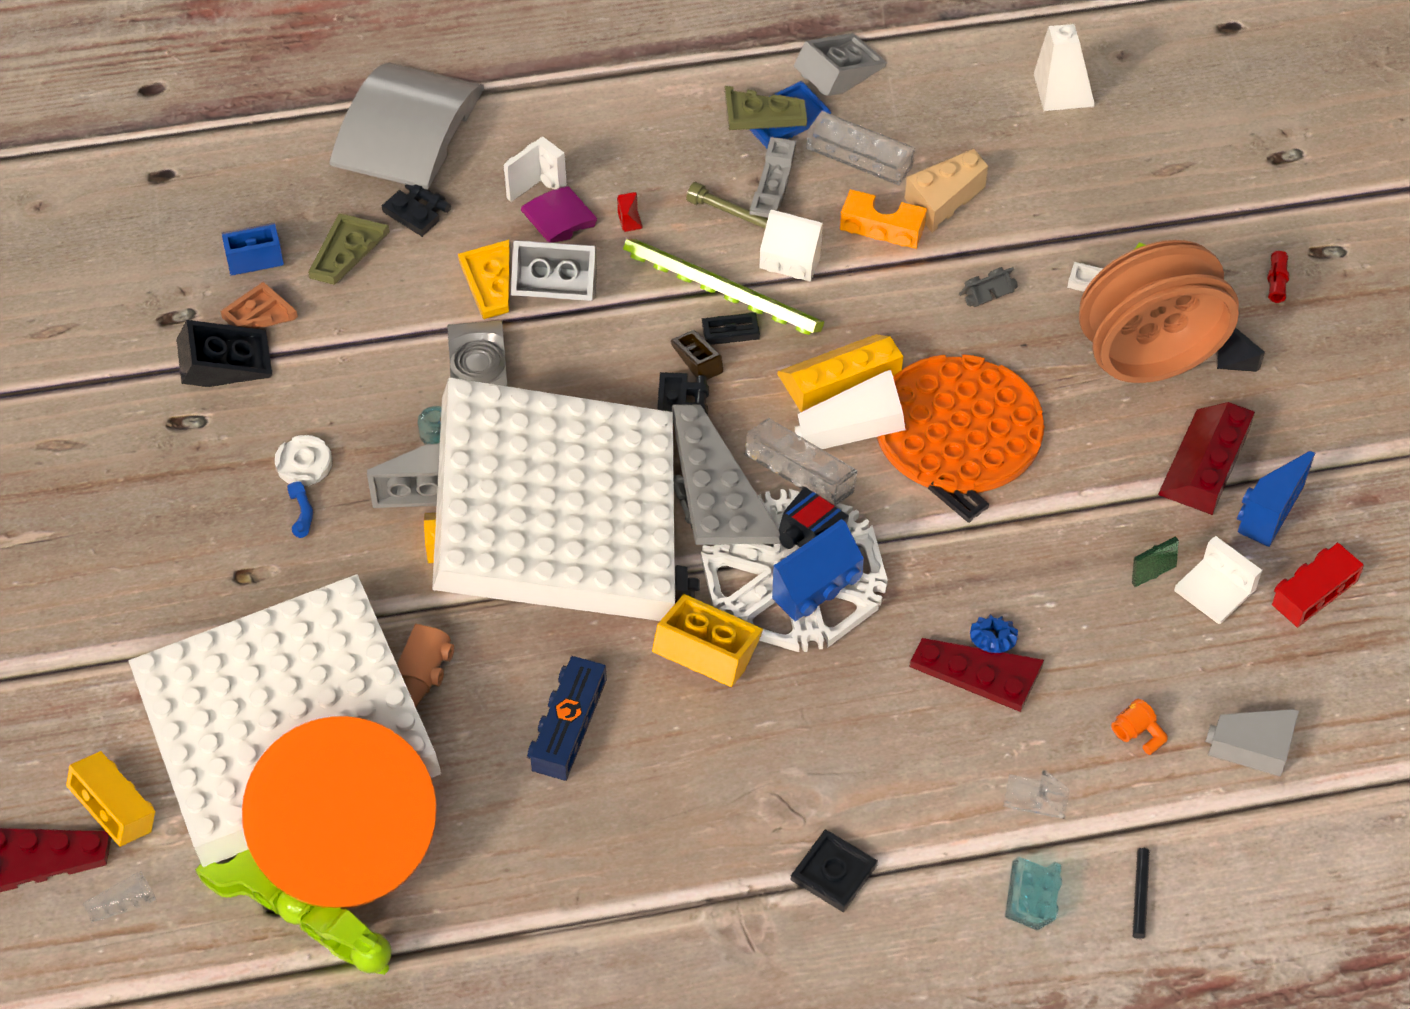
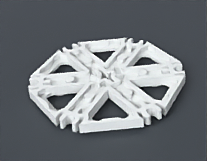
M781 489L780 499L778 500L772 499L768 491L765 494V503L761 498V494L758 495L778 529L785 509L800 493L799 491L789 489L790 499H787L786 491ZM825 499L849 515L847 526L856 544L862 546L867 555L871 572L869 574L863 573L858 582L853 585H847L836 596V598L853 602L857 607L856 611L836 626L828 627L824 625L820 607L817 606L811 615L803 616L796 622L790 617L793 630L789 634L783 635L763 629L759 641L799 652L797 641L801 642V648L804 652H808L809 641H816L820 650L823 649L824 638L828 643V647L879 610L882 596L876 595L874 592L885 593L888 579L873 525L869 528V520L867 519L862 523L854 522L859 518L858 510L853 511L852 506ZM727 544L711 547L703 545L701 560L712 606L753 624L752 621L757 615L775 603L772 599L773 566L800 547L795 545L791 549H786L781 544H772V546L765 544ZM721 566H729L757 574L758 576L731 596L726 597L721 592L717 570Z

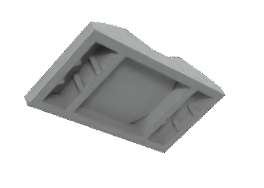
M502 320L447 325L451 378L508 386Z

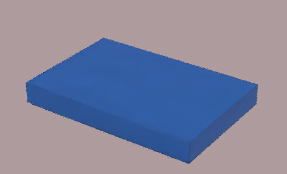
M800 81L775 94L804 99L807 126L749 130L768 148L771 137L788 140L831 118V111L803 81Z

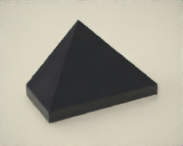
M1235 327L1232 335L1217 351V369L1257 372L1261 368L1265 351Z

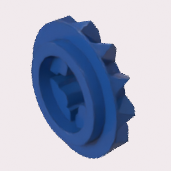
M990 614L987 619L979 617L976 623H972L970 638L978 648L984 651L1002 653L1016 645L1018 629L1013 627V621L1005 622L1003 616L997 619L993 618ZM990 630H995L998 633V638Z

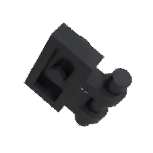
M405 184V188L411 192L405 194L398 190L382 204V212L423 237L440 221L439 214L436 212L440 209L448 213L451 209V204L445 201L444 196L439 193L434 194L424 189L423 186ZM422 198L425 201H427L428 204L423 205L418 201Z
M660 372L657 410L671 412L673 405H701L708 416L706 398L709 396V386L707 385V377L700 375L696 377V382H688V373ZM687 395L694 396L695 402H686Z

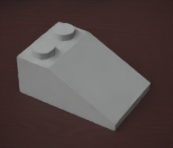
M854 33L805 41L794 67L801 72L803 78L811 81L818 87L820 93L831 96L848 91L884 68L887 62Z
M440 443L426 444L368 469L367 478L373 508L437 506Z

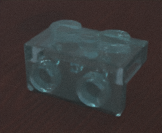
M1022 857L1013 860L1005 918L1037 931L1053 922L1058 914L1057 897L1062 884V877L1060 876L1061 864L1054 862L1048 867H1043Z

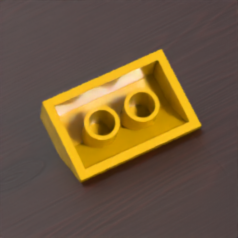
M683 594L657 624L652 652L710 677L719 683L733 687L745 672L763 633V628Z

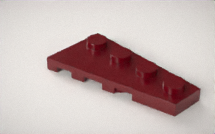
M922 638L910 660L909 667L1021 712L1043 667L1044 660L1004 652L992 653L976 647Z

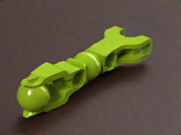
M249 849L237 853L235 858L228 863L218 864L214 862L205 867H202L200 864L195 869L200 881L219 896H249L264 907L279 914L287 923L300 925L302 931L329 949L334 956L355 965L360 971L368 974H386L389 971L388 963L391 959L392 948L389 941L382 934L371 932L347 909L313 906L285 894L266 878L254 861Z

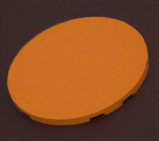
M962 354V357L938 355L919 360L905 367L893 377L903 411L906 430L878 436L877 440L889 462L914 482L925 487H929V485L941 487L948 493H954L955 490H958L961 494H967L968 490H973L976 493L989 491L1018 478L1037 457L1044 434L1042 407L1030 386L1003 365L997 366L986 362L985 358Z
M348 716L326 717L306 722L277 739L264 752L252 770L246 785L242 804V824L246 843L262 873L271 883L290 897L322 908L362 906L396 890L415 872L425 857L432 841L436 820V799L431 777L425 764L412 746L394 731L381 724Z

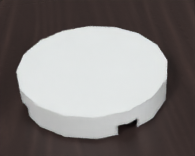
M298 435L293 437L292 441L284 442L279 446L275 454V467L280 478L286 483L290 484L300 481L304 486H310L320 482L328 475L332 467V454L322 439L311 435Z

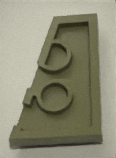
M725 86L729 130L807 126L804 99L776 94L767 97L757 95V91L747 89V92L744 93L734 91V87Z
M339 213L308 271L309 278L335 285L390 232L389 225Z

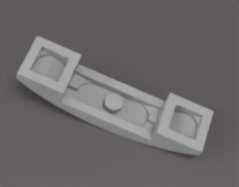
M770 138L764 169L758 190L753 197L750 215L768 217L771 209L780 211L792 168L796 141Z

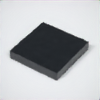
M825 829L793 871L790 880L844 913L878 866V860Z

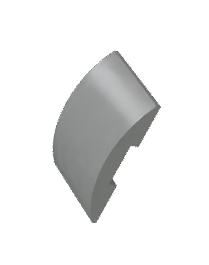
M389 62L380 65L362 84L346 113L332 151L330 166L411 186L420 185L424 189H429L447 156L449 142L461 121L468 119L484 90V85Z

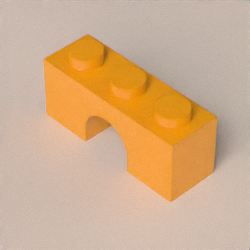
M850 189L841 211L840 230L917 249L925 228L927 208L901 202L899 209L895 213L881 214L875 210V195Z

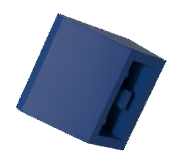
M274 222L221 233L231 276L284 265Z

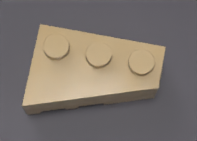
M972 149L912 174L906 178L905 200L909 204L927 208L925 225L933 233L938 229V225L943 220L949 219L954 215V211L959 206L967 204L985 188L988 165L976 150Z

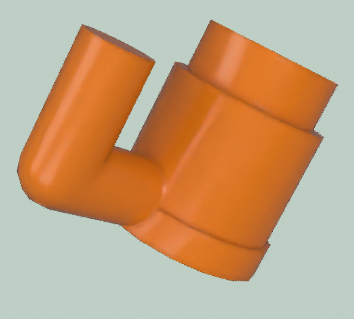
M1135 699L1117 715L1116 720L1111 724L1115 735L1124 742L1137 738L1147 730L1153 736L1143 745V750L1148 755H1152L1168 740L1167 734L1156 722L1157 717L1154 710L1142 699Z

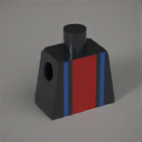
M804 487L782 515L778 530L780 533L779 541L786 549H791L795 545L802 547L841 519L847 524L849 515L807 487Z

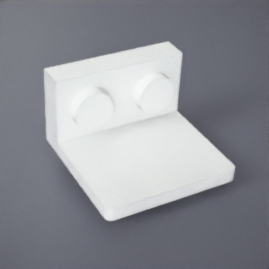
M542 136L534 143H530L519 154L508 159L504 164L507 199L512 202L541 180L546 187L553 190L566 187L565 153Z
M1214 536L1208 542L1204 559L1175 585L1174 591L1216 623L1221 624L1257 589L1262 570L1217 536Z

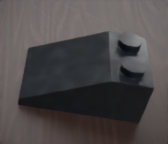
M186 320L176 339L181 384L213 387L271 378L272 376L266 330Z

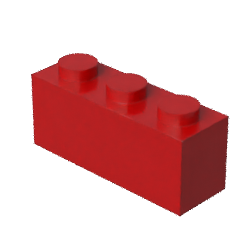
M1336 543L1330 549L1324 548L1309 565L1307 563L1301 565L1292 578L1289 580L1285 578L1278 583L1274 589L1275 596L1272 606L1298 628L1358 582L1364 564L1340 543Z

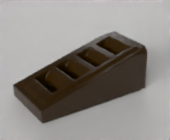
M695 330L670 340L673 348L695 377L702 375L707 377L708 380L723 373L721 355Z

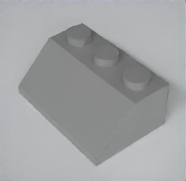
M513 240L511 295L593 301L596 298L597 257L595 245Z

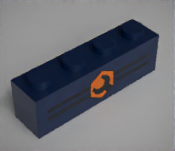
M571 655L568 665L562 666L558 678L560 683L558 690L552 691L548 702V708H550L548 714L541 717L538 725L539 736L537 741H532L528 749L527 758L531 759L532 772L567 781L606 684V665Z

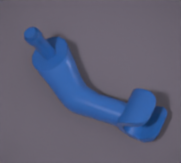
M296 481L287 486L290 499L297 498L301 509L296 523L292 526V533L298 538H303L309 533L314 511L307 498L304 485L300 481Z

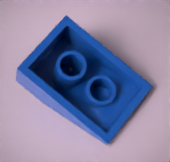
M1308 451L1260 478L1254 489L1251 487L1247 489L1242 500L1244 505L1237 516V520L1241 521L1238 533L1270 547L1305 486L1315 456L1314 452Z

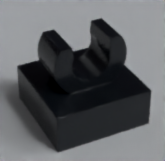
M676 565L675 603L683 594L695 598V591L700 590V580L693 577L688 578V567Z

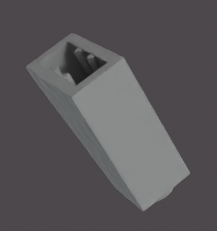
M1288 709L1222 714L1219 716L1216 726L1210 725L1206 742L1211 743L1208 755L1281 776L1287 760L1299 711Z

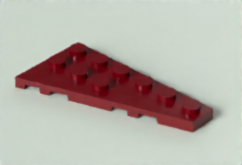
M0 828V892L16 889L19 884L35 881V883L47 881V877L62 873L71 875L106 866L112 838L106 831Z

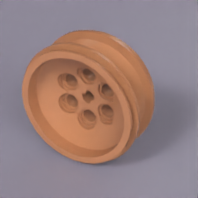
M1167 240L1132 250L1102 269L1089 283L1082 295L1079 308V324L1084 335L1093 342V355L1098 365L1112 377L1125 382H1155L1182 374L1215 354L1226 343L1236 327L1239 301L1233 287L1224 280L1223 267L1215 254L1195 242Z

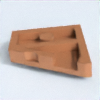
M264 282L220 311L222 319L229 325L254 329L298 318L297 311Z

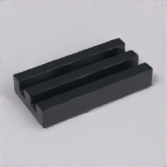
M756 312L702 318L705 341L710 345L760 340Z
M931 485L928 487L932 493L968 523L974 517L979 516L982 511L989 508V503L973 490H968L966 495L978 505L976 507L963 498L964 495L958 490L948 494L941 487Z

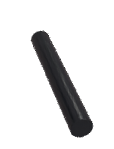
M1139 848L1137 850L1132 934L1136 939H1143L1146 935L1150 850L1146 848Z

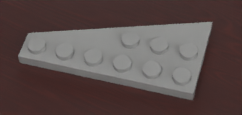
M673 405L671 411L673 412V425L695 545L781 544L778 527L702 406Z

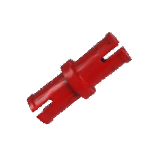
M1275 251L1271 254V269L1267 274V280L1270 283L1268 298L1274 303H1281L1286 300V283L1289 282L1290 275L1287 271L1288 255L1284 251Z

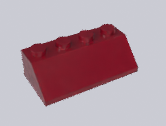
M1230 402L1197 409L1158 495L1213 515L1249 434L1255 411Z

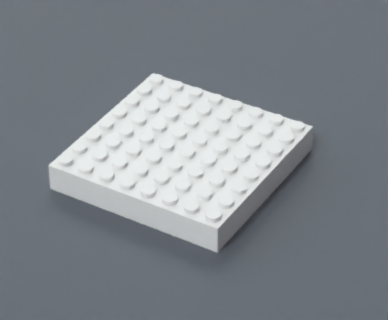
M449 377L442 397L432 590L661 621L675 604L673 412Z
M358 574L128 660L202 867L214 862H220L249 849L243 831L242 804L251 772L264 752L277 739L306 722L335 716L357 717L376 722L391 729L412 746L425 764L431 778L441 774L434 748Z

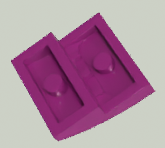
M569 186L544 193L527 202L521 208L523 214L541 235L551 243L570 240L573 231L595 227L597 222L596 216Z

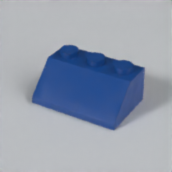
M843 519L773 566L772 599L795 622L803 616L811 615L821 603L834 599L840 590L847 585L855 584L862 577L864 558Z

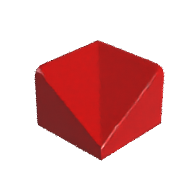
M632 192L618 195L617 212L622 230L629 232L642 229L643 226L637 207V193Z

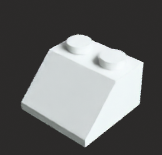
M771 209L760 249V268L811 282L821 259L823 223Z

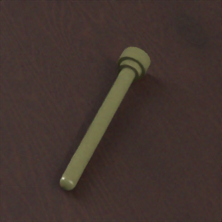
M698 182L691 184L687 192L686 201L695 205L706 203L766 229L768 218L750 215V210L710 194L709 190L705 189V185Z

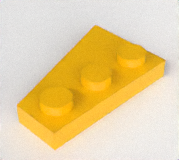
M509 240L459 253V263L483 320L508 313Z

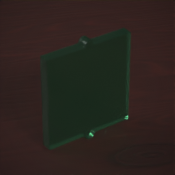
M1176 536L1159 545H1154L1151 549L1134 557L1132 584L1134 587L1151 579H1156L1159 575L1177 567L1179 540Z

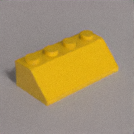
M875 334L779 370L777 375L800 412H803L885 371L891 370L894 377L898 372L902 371L903 355L890 336Z

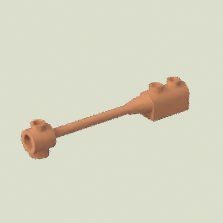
M416 623L397 664L415 707H417L425 694L430 691L432 685H441L444 669L440 668L443 660L450 662L454 654V644H450L451 639L445 632Z

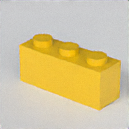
M102 751L69 765L66 786L119 847L151 833L155 816L152 804L149 801H145L137 792L134 784L120 773L116 764L109 760Z

